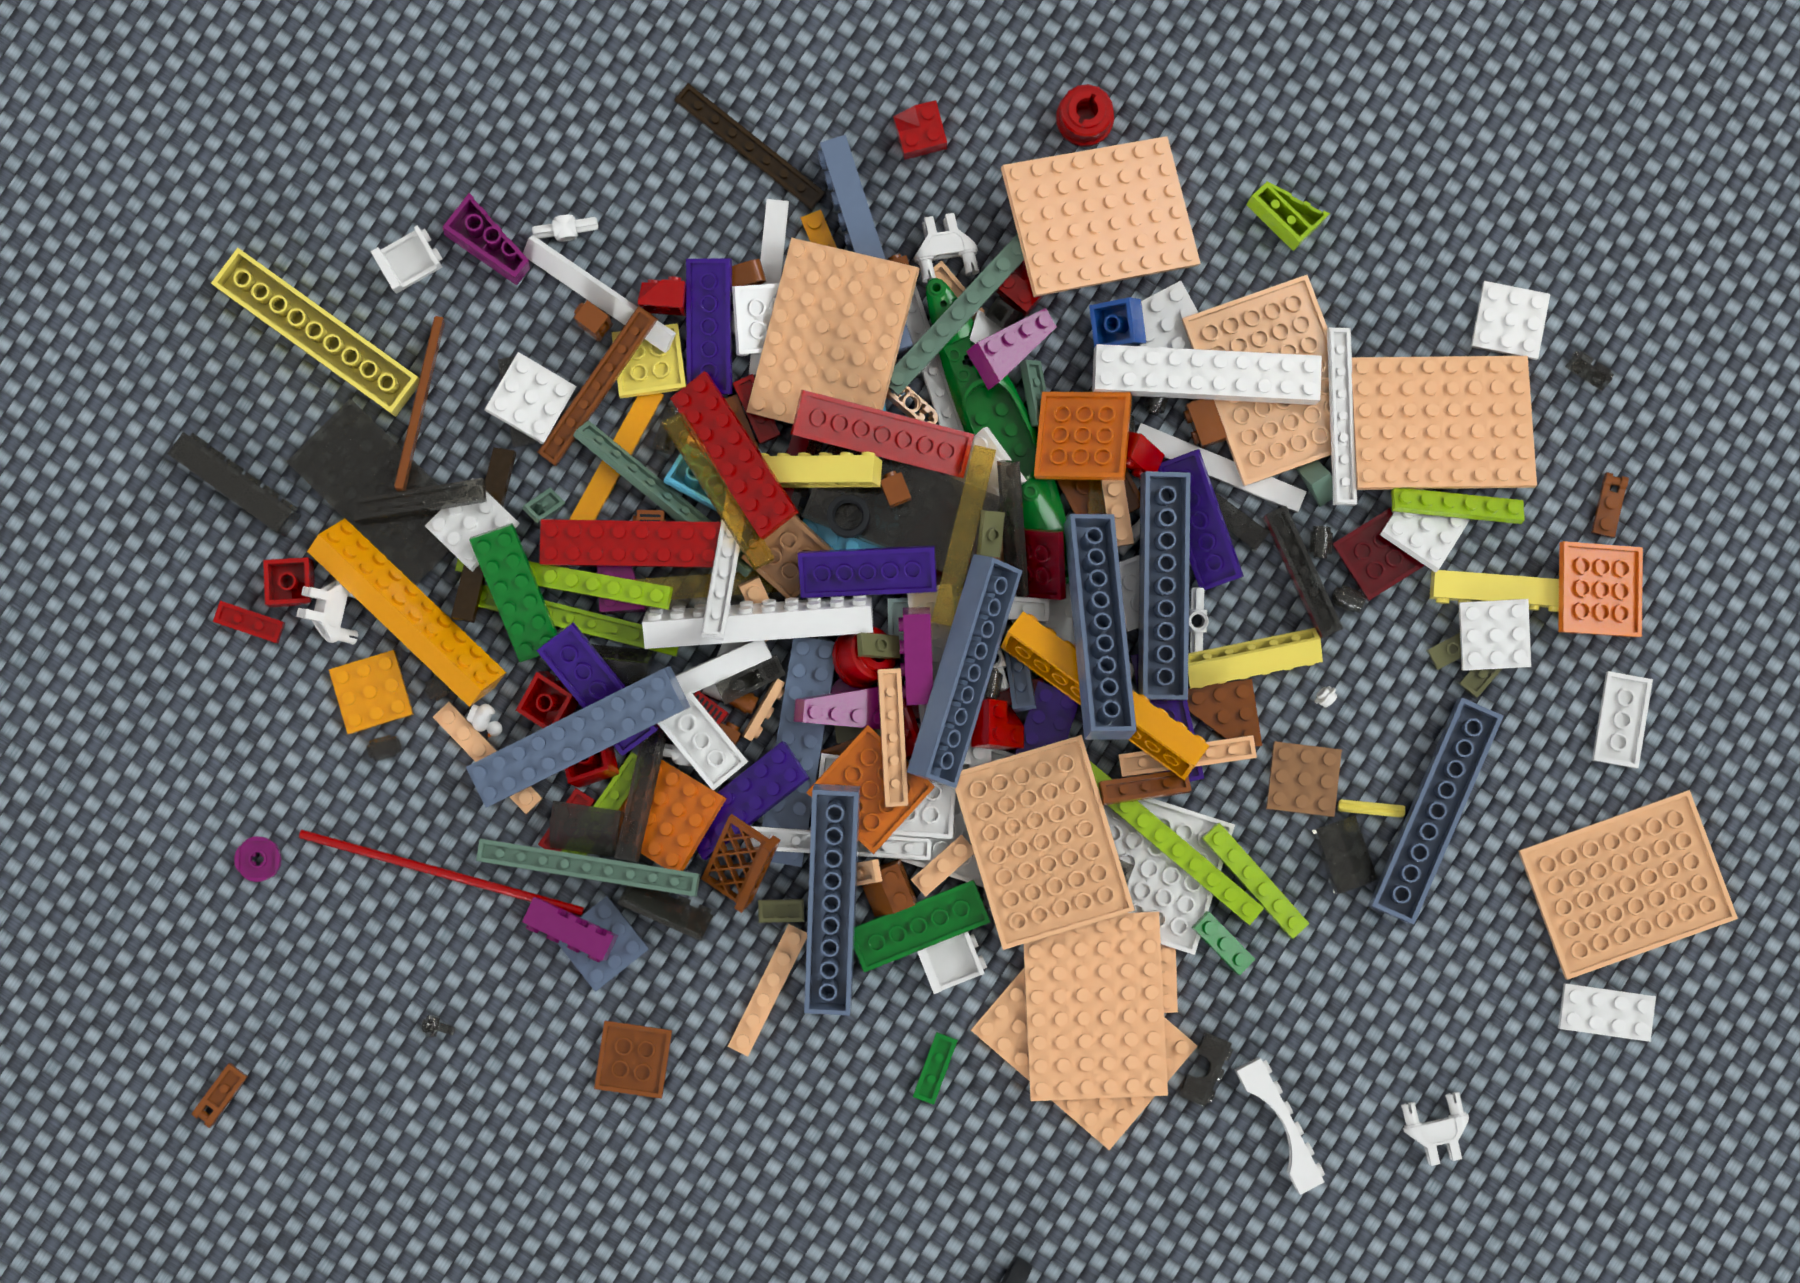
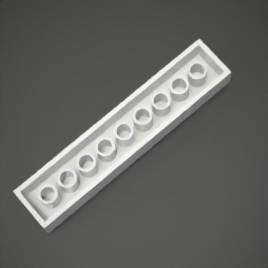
M1097 344L1094 348L1092 392H1131L1132 396L1316 405L1320 401L1322 356Z
M871 595L833 596L821 599V597H811L808 600H798L796 597L786 598L782 602H776L775 599H766L762 603L754 604L753 601H742L740 605H731L730 603L723 641L701 637L706 604H698L694 608H685V606L680 605L674 606L670 610L650 608L649 611H646L642 621L645 649L859 634L861 632L873 633Z

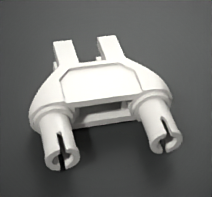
M954 213L945 214L943 219L945 231L938 233L933 216L924 217L922 227L925 240L914 257L915 262L920 266L923 283H928V279L930 281L936 278L932 263L935 260L961 257L963 258L966 276H971V272L972 275L980 272L975 256L978 251L977 245L958 229Z
M337 580L321 589L303 586L301 595L317 600L314 611L298 608L296 617L312 620L321 636L330 643L342 641L354 645L357 639L350 638L349 636L358 637V632L341 628L347 597H355Z
M1460 1092L1445 1095L1450 1111L1449 1117L1429 1122H1419L1415 1102L1401 1105L1406 1123L1403 1130L1407 1135L1424 1146L1428 1164L1431 1166L1440 1164L1437 1145L1446 1144L1450 1160L1462 1159L1458 1140L1468 1123L1469 1115L1463 1111Z

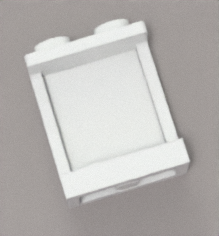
M418 225L414 227L415 230L385 248L380 250L377 247L371 251L396 294L442 268L439 261L443 258L437 248L432 249L428 242L431 241V238L426 229L421 230Z
M967 931L917 951L934 994L985 974L983 969L987 968L983 956H978L975 948L979 946L974 934L969 935Z

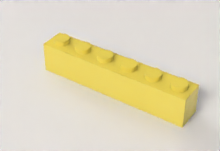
M804 452L798 453V456H791L788 453H777V456H770L769 454L761 453L783 488L880 487L882 460L872 452H862L861 455H854L850 452H841L840 455L820 452L818 456H812L810 453Z
M1438 570L1437 572H1431L1430 599H1436V603L1449 604L1450 600L1458 601V605L1459 602L1528 599L1529 610L1538 611L1540 607L1548 608L1549 612H1559V579Z
M1316 628L1189 653L1190 689L1203 688L1207 685L1223 684L1231 680L1247 679L1251 676L1267 675L1275 671L1291 670L1295 667L1311 666L1323 662L1321 639Z

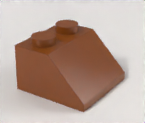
M900 859L880 866L882 882L862 885L875 917L902 911L914 906L917 901Z

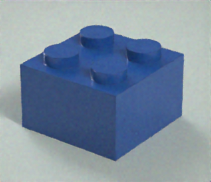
M1128 297L1089 305L1094 348L1097 344L1122 346L1146 344L1141 299Z

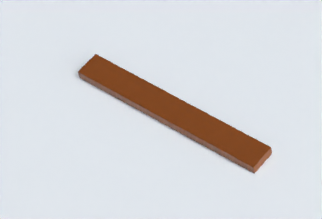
M641 306L637 307L544 444L538 450V454L554 466L558 465L576 439L573 436L575 431L586 423L658 321L656 317Z
M435 316L395 480L394 487L399 493L405 494L445 325L443 317Z

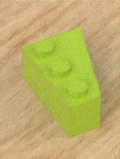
M1268 181L1251 196L1246 204L1293 251L1330 214L1310 206L1311 203L1307 201L1303 202L1293 197L1291 193Z

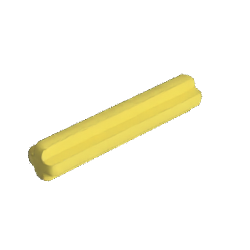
M1342 799L1338 802L1339 812L1400 818L1405 816L1404 805Z

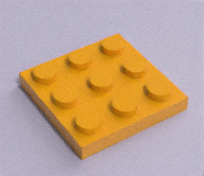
M395 650L329 669L347 734H353L414 715Z

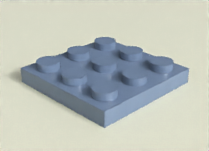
M609 896L603 898L580 917L618 935L607 960L600 961V963L588 958V954L582 951L577 953L567 948L568 944L562 941L558 943L595 992L649 950V947Z

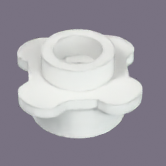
M1330 686L1322 688L1316 695L1315 703H1319L1324 708L1330 706L1337 698L1336 689Z

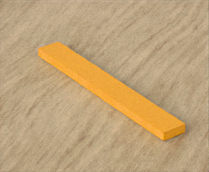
M664 394L637 396L613 439L630 455L633 454L663 400ZM603 460L569 520L597 519L620 477V474Z

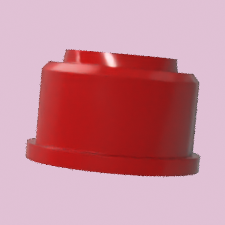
M1089 84L1079 85L1069 90L1061 100L1056 112V124L1059 132L1068 142L1077 146L1088 147L1102 142L1109 135L1114 124V110L1108 94L1101 88Z
M873 626V634L887 635L883 630ZM857 634L840 635L832 651L833 664L837 674L845 683L855 688L874 685L878 681L877 670L893 669L896 663L894 659L858 657Z

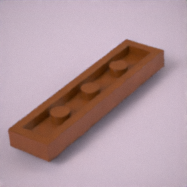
M1172 771L1106 780L1098 783L1103 805L1185 794L1192 791L1189 776L1184 781Z

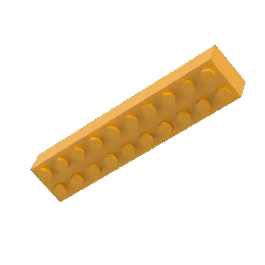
M346 518L318 534L307 552L469 707L497 686L506 674L499 664L459 628L449 616L436 606Z
M1023 611L1008 630L1000 648L1081 705L1075 646L1071 642L1064 641L1058 637L1053 629L1044 627L1035 616L1026 614ZM1132 690L1137 731L1128 740L1185 781L1210 745L1206 743L1203 737L1194 735L1187 730V727L1182 722L1175 721L1169 717L1164 709L1157 708L1151 704L1146 696L1137 694Z

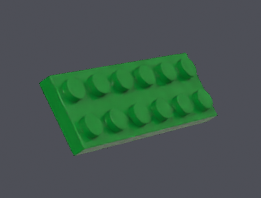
M513 523L470 537L469 541L519 662L540 656L536 650L558 633Z
M973 879L920 900L914 906L902 911L883 915L855 926L854 949L865 973L991 921Z

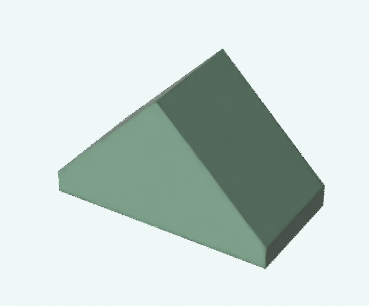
M1318 460L1296 469L1319 507L1333 499L1331 473Z
M548 488L523 505L522 509L541 526V519H551L565 505V502L551 488Z

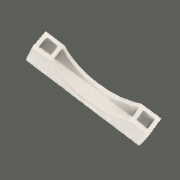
M1258 1057L1234 1069L1244 1090L1265 1101L1281 1120L1289 1144L1287 1173L1297 1193L1301 1195L1324 1183L1322 1176L1325 1173L1320 1163L1315 1164L1312 1158L1314 1151L1309 1142L1304 1143L1301 1137L1304 1132L1298 1121L1294 1123L1290 1115L1293 1114V1110L1288 1101L1283 1102L1280 1096L1283 1091L1277 1080L1272 1081L1269 1075L1272 1070L1267 1060L1262 1061Z

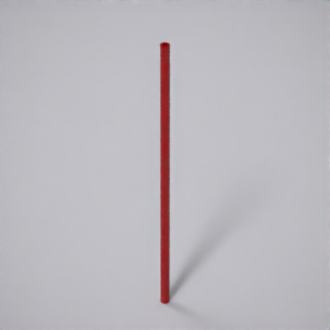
M302 829L299 833L300 839L529 902L532 901L533 897H538L576 915L582 916L584 911L582 906Z

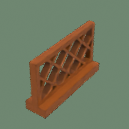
M731 814L726 821L701 879L736 902L734 908L742 913L753 902L781 840L774 835L770 839ZM733 824L738 827L741 834L735 835L731 825ZM750 838H754L757 841H759L761 843L760 846L753 847ZM737 839H743L747 848L741 849ZM730 840L734 849L728 850L724 841ZM749 853L752 862L746 863L743 854ZM736 854L740 863L733 864L730 855ZM718 856H724L727 865H721ZM742 868L745 877L739 878L736 869ZM723 870H730L733 879H726ZM717 871L720 880L714 879L710 876V873ZM729 884L736 885L738 894L731 890Z

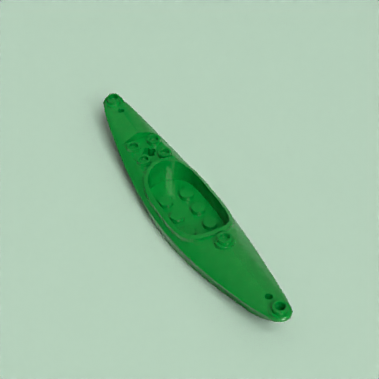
M938 278L931 279L926 286V297L932 325L957 299L949 286L942 279ZM971 318L939 352L956 411L964 432L974 434L975 436L981 429L988 427L1027 480L1002 502L1017 527L1063 531L1066 584L1069 585L1064 534L1066 517L1055 480L1035 479L1034 477L1038 434L1035 427H1031L1029 414L1008 375L988 390L974 364H972V367H969L968 364H963L966 359L971 360L966 351L975 344L970 340L974 321Z

